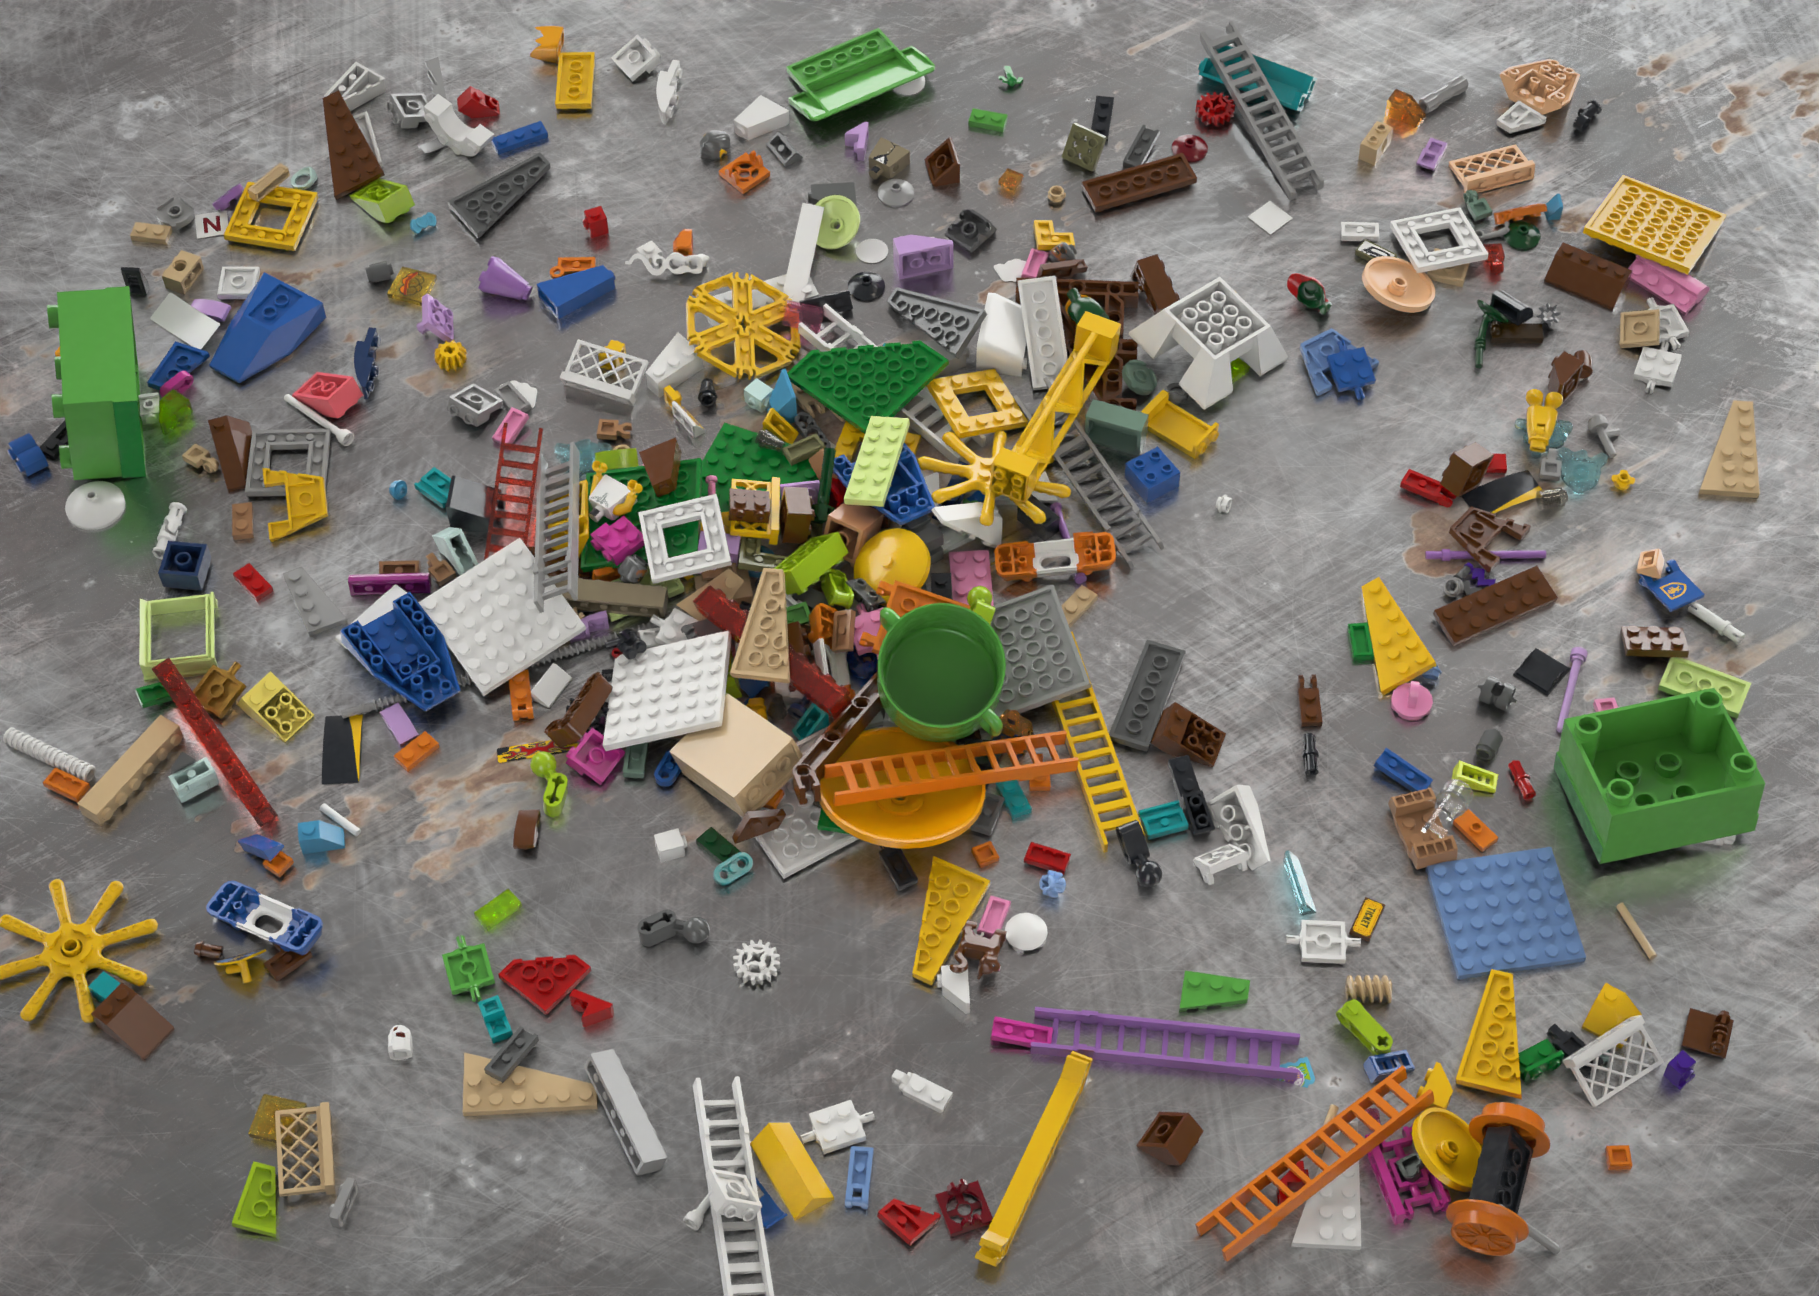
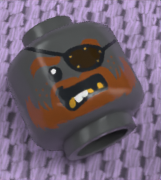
M1061 242L1050 250L1048 258L1051 263L1076 259L1077 251L1072 244L1068 245L1065 242Z
M636 554L627 556L618 567V573L621 575L619 579L623 583H640L648 571L646 567L647 562Z

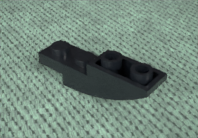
M1189 755L1168 760L1176 796L1193 834L1198 835L1214 831L1215 827L1203 791H1200Z

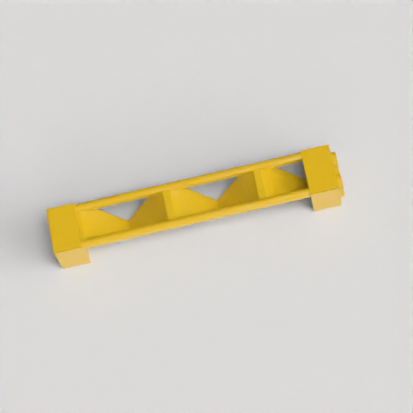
M1085 311L1076 327L1072 353L1012 450L1001 447L993 460L989 490L1023 503L1027 502L1036 483L1107 365L1110 364L1116 354L1121 328L1120 323ZM1085 363L1099 365L1083 391ZM1055 412L1070 413L1054 439Z

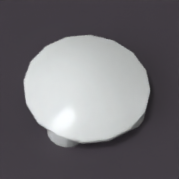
M1019 913L1013 916L1005 927V931H1007L1006 939L1017 952L1034 950L1044 946L1048 935L1047 926L1043 919L1035 914Z

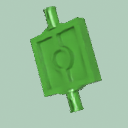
M460 935L462 943L459 936L456 937L458 948L453 952L442 954L452 995L470 992L472 1001L477 1002L476 994L479 1002L481 1000L479 989L495 984L484 943L467 946L465 936Z

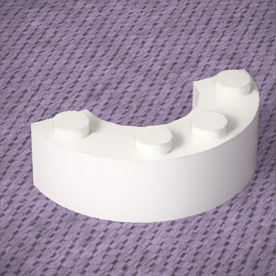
M439 94L424 106V118L438 136L440 143L446 144L457 155L475 156L494 137V133L481 124L476 128H470L465 125L455 114L452 103Z

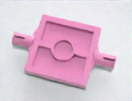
M861 603V608L859 604L856 606L859 616L855 617L854 646L859 656L872 653L873 647H863L859 645V641L863 632L877 636L881 624L880 611L883 607L867 612L864 604Z

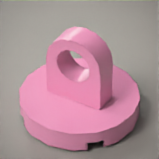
M1411 681V683L1402 684L1393 691L1391 707L1402 719L1417 721L1423 719L1431 711L1433 704L1432 695L1428 689L1419 685V682Z

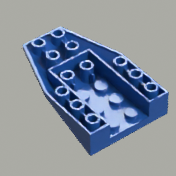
M264 272L231 320L209 364L210 368L241 383L285 358L326 319L323 302Z
M411 592L394 600L393 610L362 626L357 620L340 630L341 643L375 678L425 712L460 692L444 635Z

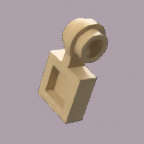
M194 444L182 455L185 462L197 469L203 464V468L208 473L218 470L219 462L214 457H211L208 450L197 444Z

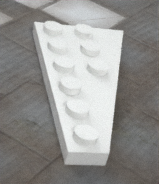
M1358 1121L1349 1122L1348 1124L1358 1132ZM1340 1130L1330 1137L1346 1153L1356 1146ZM1326 1146L1321 1160L1330 1166L1339 1157ZM1359 1160L1306 1201L1291 1247L1361 1249ZM1318 1168L1316 1176L1323 1172V1170Z

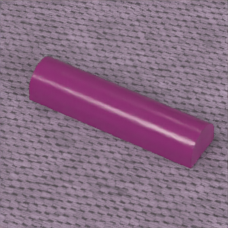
M430 572L357 574L348 576L350 595L385 594L395 584L407 593H431Z

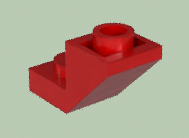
M1298 1161L1295 1165L1309 1177L1308 1169H1304V1161ZM1291 1170L1280 1180L1292 1192H1297L1305 1185ZM1277 1188V1206H1279L1288 1197Z

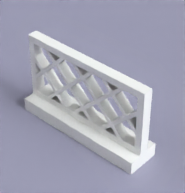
M578 339L565 372L562 371L560 375V380L566 386L634 406L636 401L635 395L649 362ZM581 346L587 347L590 353L580 358L579 350ZM601 352L606 353L608 358L598 363L595 355ZM593 357L595 364L585 369L582 361ZM617 358H623L625 364L615 368L612 361ZM610 362L613 370L603 374L600 366ZM635 363L642 364L639 371L632 373L629 366ZM581 364L582 371L578 373L571 372L574 365ZM598 368L600 376L594 379L590 378L588 372ZM628 368L630 375L620 380L617 372ZM615 373L618 381L612 384L607 383L605 378ZM633 379L634 385L632 390L625 389L622 383Z
M1641 1015L1626 1019L1562 1060L1566 1068H1571L1592 1107L1598 1106L1664 1063L1643 1026L1645 1021ZM1638 1031L1642 1037L1641 1046L1632 1043L1633 1034ZM1619 1043L1626 1045L1624 1057L1615 1055L1616 1045ZM1631 1047L1640 1049L1638 1061L1629 1059ZM1645 1051L1652 1054L1655 1062L1650 1065L1643 1063ZM1602 1054L1609 1056L1607 1068L1598 1066L1599 1056ZM1614 1058L1623 1060L1621 1072L1612 1070ZM1628 1062L1637 1065L1636 1074L1633 1076L1626 1074ZM1584 1065L1592 1067L1590 1079L1584 1078L1579 1070ZM1597 1069L1606 1072L1604 1083L1594 1081ZM1611 1073L1620 1076L1619 1084L1616 1087L1609 1085ZM1594 1084L1603 1087L1601 1097L1598 1099L1592 1093Z

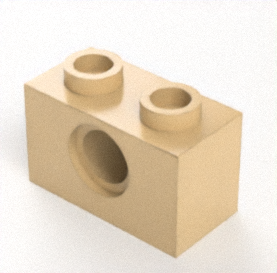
M1376 121L1360 144L1358 159L1375 166L1391 143L1393 127Z
M181 250L162 274L165 288L185 295L204 270L201 257Z

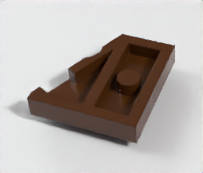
M784 809L747 811L732 836L734 843H740L778 829L786 817Z

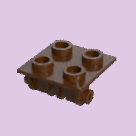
M1690 1008L1681 1046L1726 1059L1734 1020L1729 1016V1012L1725 1010L1714 1015Z

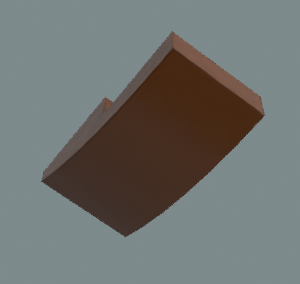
M540 809L519 810L514 831V849H530L535 847L539 836L537 827L541 818Z

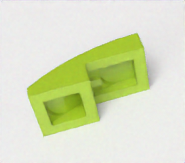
M636 448L595 453V461H600V466L601 463H605L608 467L607 470L639 466Z

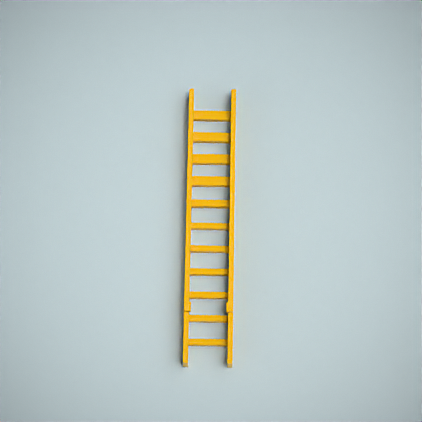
M1072 631L1071 633H1072L1073 639H1074V641H1075L1076 647H1077L1078 652H1079V655H1080V657H1081V654H1080V651H1079L1077 642H1076V640H1075V637H1074V634H1073V631ZM1091 685V688L1085 689L1088 697L1059 703V700H1055L1052 702L1061 731L1066 730L1067 732L1065 743L1070 757H1078L1079 761L1077 771L1075 772L1103 853L1108 852V842L1104 832L1115 830L1116 827L1137 820L1140 826L1141 823ZM1091 704L1094 714L1065 720L1062 710ZM1097 721L1100 731L1071 737L1068 727ZM1103 738L1105 748L1077 754L1074 744ZM1109 755L1111 764L1082 770L1080 761ZM1115 773L1117 781L1088 787L1086 781L1087 779ZM1120 790L1122 792L1123 799L1097 805L1094 804L1092 798ZM1127 808L1130 816L1101 822L1098 814Z

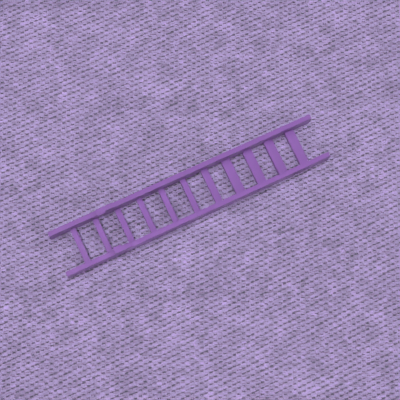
M1035 1007L1034 1018L1053 1020L1051 1044L1031 1042V1054L1067 1057L1072 1051L1099 1061L1297 1080L1298 1069L1280 1067L1281 1044L1299 1045V1033L1098 1013V1011L1088 1010L1073 1011ZM1059 1021L1075 1022L1073 1046L1057 1044ZM1081 1023L1097 1025L1095 1047L1079 1044ZM1103 1025L1119 1027L1117 1051L1101 1049ZM1125 1028L1141 1029L1139 1053L1123 1051ZM1147 1030L1163 1031L1161 1055L1145 1054ZM1169 1032L1185 1034L1183 1057L1167 1056ZM1191 1034L1206 1036L1204 1059L1190 1058ZM1215 1037L1228 1038L1226 1062L1213 1060ZM1237 1039L1250 1040L1248 1064L1235 1063ZM1259 1041L1272 1043L1270 1066L1257 1065Z

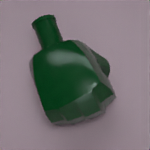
M1077 288L1067 292V296L1071 301L1067 313L1076 324L1079 323L1085 311L1109 319L1106 312L1094 299L1090 297L1082 298Z

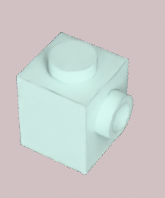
M756 378L744 389V401L752 409L762 413L767 408H770L769 400L774 389Z

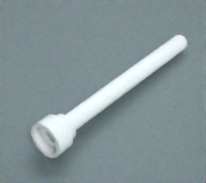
M286 394L284 396V400L324 428L330 429L331 433L336 435L339 443L349 446L353 442L354 434L351 431L339 429L291 395Z
M743 1147L733 1160H744ZM728 1167L725 1171L735 1173L738 1167ZM709 1193L697 1209L689 1211L684 1217L683 1221L688 1227L698 1230L703 1224V1215L710 1207Z

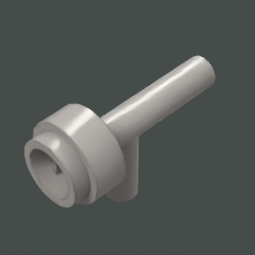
M1601 414L1592 416L1588 420L1587 425L1592 434L1598 433L1609 458L1615 457L1617 454L1609 438L1620 436L1621 430L1619 428L1605 430L1609 425L1606 418Z

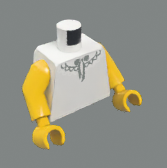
M594 461L592 469L596 471V474L593 476L589 496L593 510L589 513V517L595 522H598L603 516L610 520H616L619 516L631 512L633 505L637 503L636 493H640L643 490L642 485L638 484L635 480H630L626 486L606 474L602 476V473H605L608 469L607 465L601 463L600 466V461Z

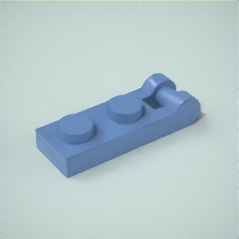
M851 1146L845 1208L861 1206V1209H868L874 1148ZM853 1192H862V1197H853Z

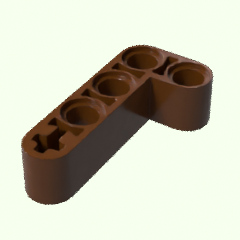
M600 672L591 675L564 717L551 722L546 727L544 733L558 747L570 745L580 740L608 698L613 686Z

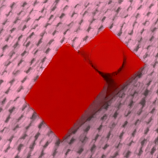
M574 988L569 995L571 1006L579 1012H584L581 1017L583 1027L613 1018V1003Z

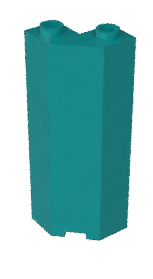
M1227 45L1216 49L1219 54L1234 47ZM1253 55L1280 104L1296 111H1301L1304 107V100L1309 99L1317 78ZM1239 56L1223 63L1227 67L1243 60ZM1205 57L1199 64V75L1223 83L1210 58ZM1247 69L1231 75V77L1235 80L1250 74ZM1252 83L1239 88V90L1248 92L1258 88L1256 83Z

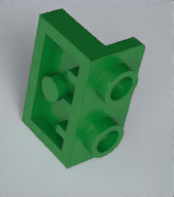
M1545 1039L1519 1052L1521 1079L1524 1082L1530 1079L1536 1080L1542 1076L1543 1072L1549 1069L1551 1071L1557 1069L1562 1064L1563 1051L1557 1052L1550 1041Z

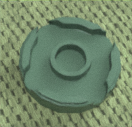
M1137 359L1130 360L1122 369V377L1125 383L1137 394H1150L1157 386V378L1151 368L1148 369L1143 361Z

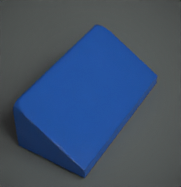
M258 834L238 840L244 851L271 861L284 848L283 844Z

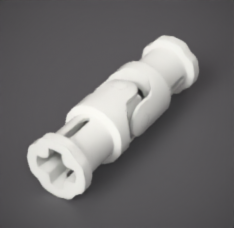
M179 502L170 503L169 514L165 517L164 524L157 537V546L152 550L156 558L163 559L168 541H176L178 529L182 525V516L187 511L185 505Z

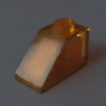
M1395 89L1387 100L1385 115L1417 129L1426 117L1424 111L1410 94Z

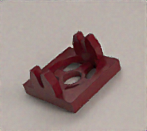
M960 1179L957 1186H955L954 1182H951L947 1186V1191L935 1194L936 1202L950 1237L990 1225L993 1220L978 1180L967 1184L966 1180ZM962 1194H971L978 1201L969 1203L964 1200ZM952 1197H955L958 1204L955 1209L947 1211L949 1201ZM961 1205H967L970 1207L971 1212L968 1215H961L958 1212V1208ZM982 1209L980 1215L977 1213L973 1215V1211ZM959 1217L962 1221L957 1223L951 1218Z

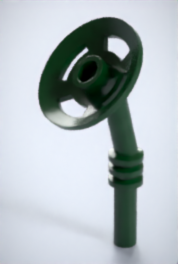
M1478 299L1477 304L1484 314L1478 336L1475 339L1474 350L1476 351L1475 367L1481 369L1483 367L1484 351L1486 350L1485 336L1489 323H1492L1494 320L1508 324L1509 320L1496 309Z

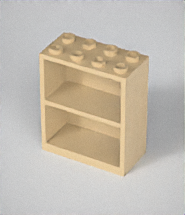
M729 694L725 696L722 726L687 733L669 751L686 777L742 817H744L747 811L760 810L793 777L792 769L803 757L792 737Z

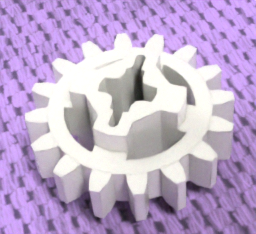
M750 940L749 946L743 943V950L737 949V956H733L734 971H737V977H743L744 983L751 980L753 986L756 981H759L760 985H763V980L765 979L771 982V975L777 976V969H780V955L777 954L776 947L771 948L770 942L763 945L762 940H759L758 944Z

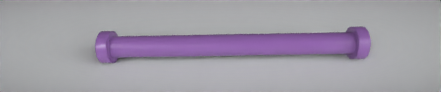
M1055 502L1050 505V509L1060 517L1059 530L1062 539H1070L1071 537L1061 511L1062 505L1059 502ZM1082 572L1075 573L1074 580L1080 584L1085 582L1087 577Z

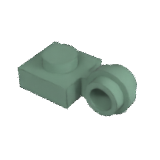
M1470 189L1463 194L1467 209L1475 221L1492 216L1493 210L1485 198L1478 199V194L1475 190Z

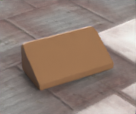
M419 560L379 561V574L420 573L421 561Z

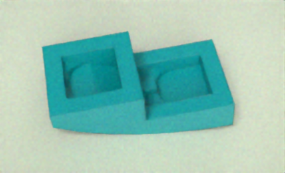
M496 995L477 1002L492 1043L510 1038L513 1032L499 996Z

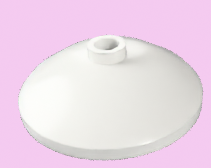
M105 481L89 482L81 485L70 494L65 505L66 515L69 521L78 528L84 530L102 529L112 525L120 518L125 509V498L122 491L112 483Z

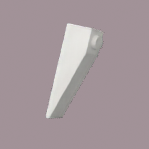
M983 502L934 507L931 510L943 525L957 532L962 530L972 539L978 537L982 539V544L996 548L1001 544L1003 518L998 513L999 510L996 506L991 526H984L979 521Z
M1235 785L1206 802L1214 826L1221 830L1228 842L1248 853L1249 859L1246 860V863L1252 871L1270 862L1258 804L1249 785Z

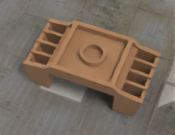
M1432 788L1391 797L1388 802L1394 824L1416 870L1442 862L1457 860L1458 848L1453 835L1447 836L1434 808L1437 798Z

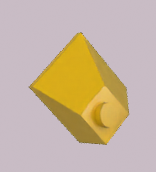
M1605 983L1595 999L1582 1028L1600 1037L1626 1019L1642 1014L1625 992ZM1620 1043L1616 1045V1047L1622 1049L1624 1046Z

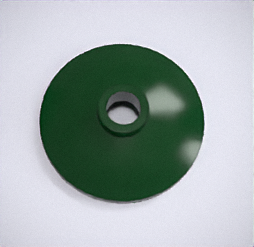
M1525 221L1510 223L1508 226L1509 232L1503 235L1505 242L1518 250L1532 249L1539 244L1541 239L1539 229Z

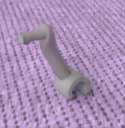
M1505 222V227L1498 231L1485 234L1482 230H1476L1475 233L1483 243L1485 239L1499 237L1508 233L1510 230L1508 228L1509 222Z

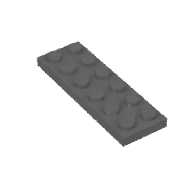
M1146 640L1109 732L1111 741L1148 752L1152 737L1185 658V650Z

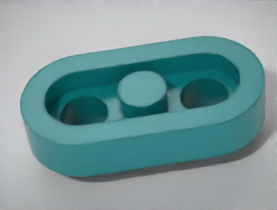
M739 852L719 864L713 871L714 881L719 885L726 886L748 873L753 866L751 856L745 852ZM738 861H742L744 863L743 868L738 866ZM725 872L727 878H721L720 873Z

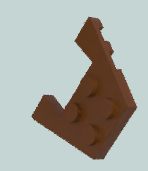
M1470 507L1450 527L1449 534L1490 573L1499 564L1500 557L1485 548L1502 531L1521 541L1530 531L1531 526L1525 523L1522 526L1514 523L1513 519L1507 518L1503 520L1495 517L1496 514Z

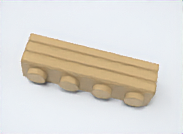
M281 163L275 166L248 189L249 197L256 202L263 199L290 176L288 167Z

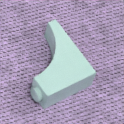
M448 527L432 535L440 553L451 562L459 575L478 565L462 529Z

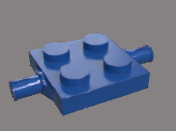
M1339 340L1337 344L1340 352L1327 356V362L1338 392L1346 390L1355 391L1357 400H1363L1365 396L1362 388L1376 382L1365 348L1347 349L1345 340Z

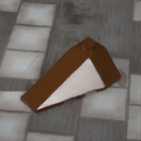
M228 415L208 420L228 492L245 488L252 439L250 423Z

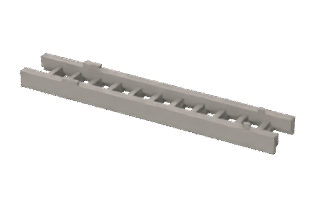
M1233 20L1229 21V24L1226 25L1227 35L1210 40L1207 33L1200 32L1201 44L1289 200L1297 198V192L1292 183L1306 177L1311 179L1316 190L1324 188L1323 177ZM1232 43L1235 46V48H1232L1219 54L1216 51V49H1219ZM1239 56L1243 60L1227 67L1223 63ZM1247 69L1250 74L1235 80L1231 77V75ZM1252 83H1256L1258 88L1242 94L1239 91V88ZM1262 96L1266 100L1252 107H1248L1246 102ZM1269 109L1274 114L1258 121L1253 116ZM1277 122L1279 123L1280 129L1263 134L1262 128ZM1284 136L1287 137L1289 142L1273 148L1268 143ZM1290 150L1295 151V156L1280 162L1276 157ZM1299 163L1304 167V169L1289 175L1284 171V169Z

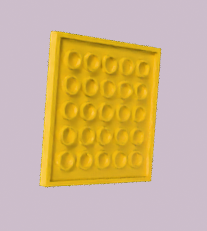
M1622 175L1586 224L1583 233L1591 238L1602 240L1609 245L1622 248L1627 252L1640 255L1644 259H1650L1662 266L1673 268L1680 273L1689 274L1725 221L1726 214Z

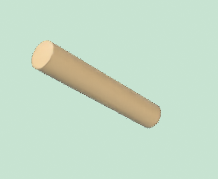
M1330 1105L1323 1126L1336 1117L1339 1109L1338 1106ZM1322 1143L1314 1151L1318 1154H1323L1326 1145Z

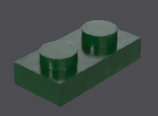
M713 827L707 829L696 839V844L720 864L741 852Z

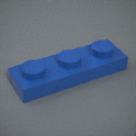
M538 121L493 137L491 143L497 154L500 155L548 138V132L543 123Z

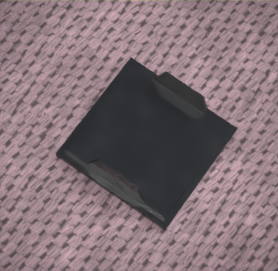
M1535 648L1513 675L1548 696L1570 671V668Z

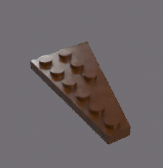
M339 90L322 98L333 190L336 200L385 176Z

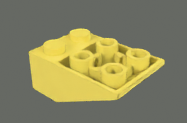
M271 671L249 690L237 704L252 720L284 743L314 716Z

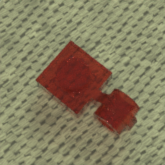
M1483 244L1488 252V259L1485 260V263L1491 262L1490 272L1495 275L1503 273L1505 254L1502 244Z

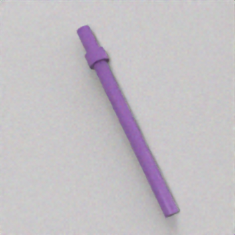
M1441 549V551L1425 552V559H1441V561L1474 559L1467 551ZM1546 550L1490 551L1500 557V559L1546 558Z

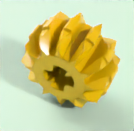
M445 340V343L439 344L434 352L435 362L441 370L446 369L447 372L450 369L456 371L457 367L463 368V363H466L467 360L465 347L462 346L461 342L456 343L454 340L451 342Z

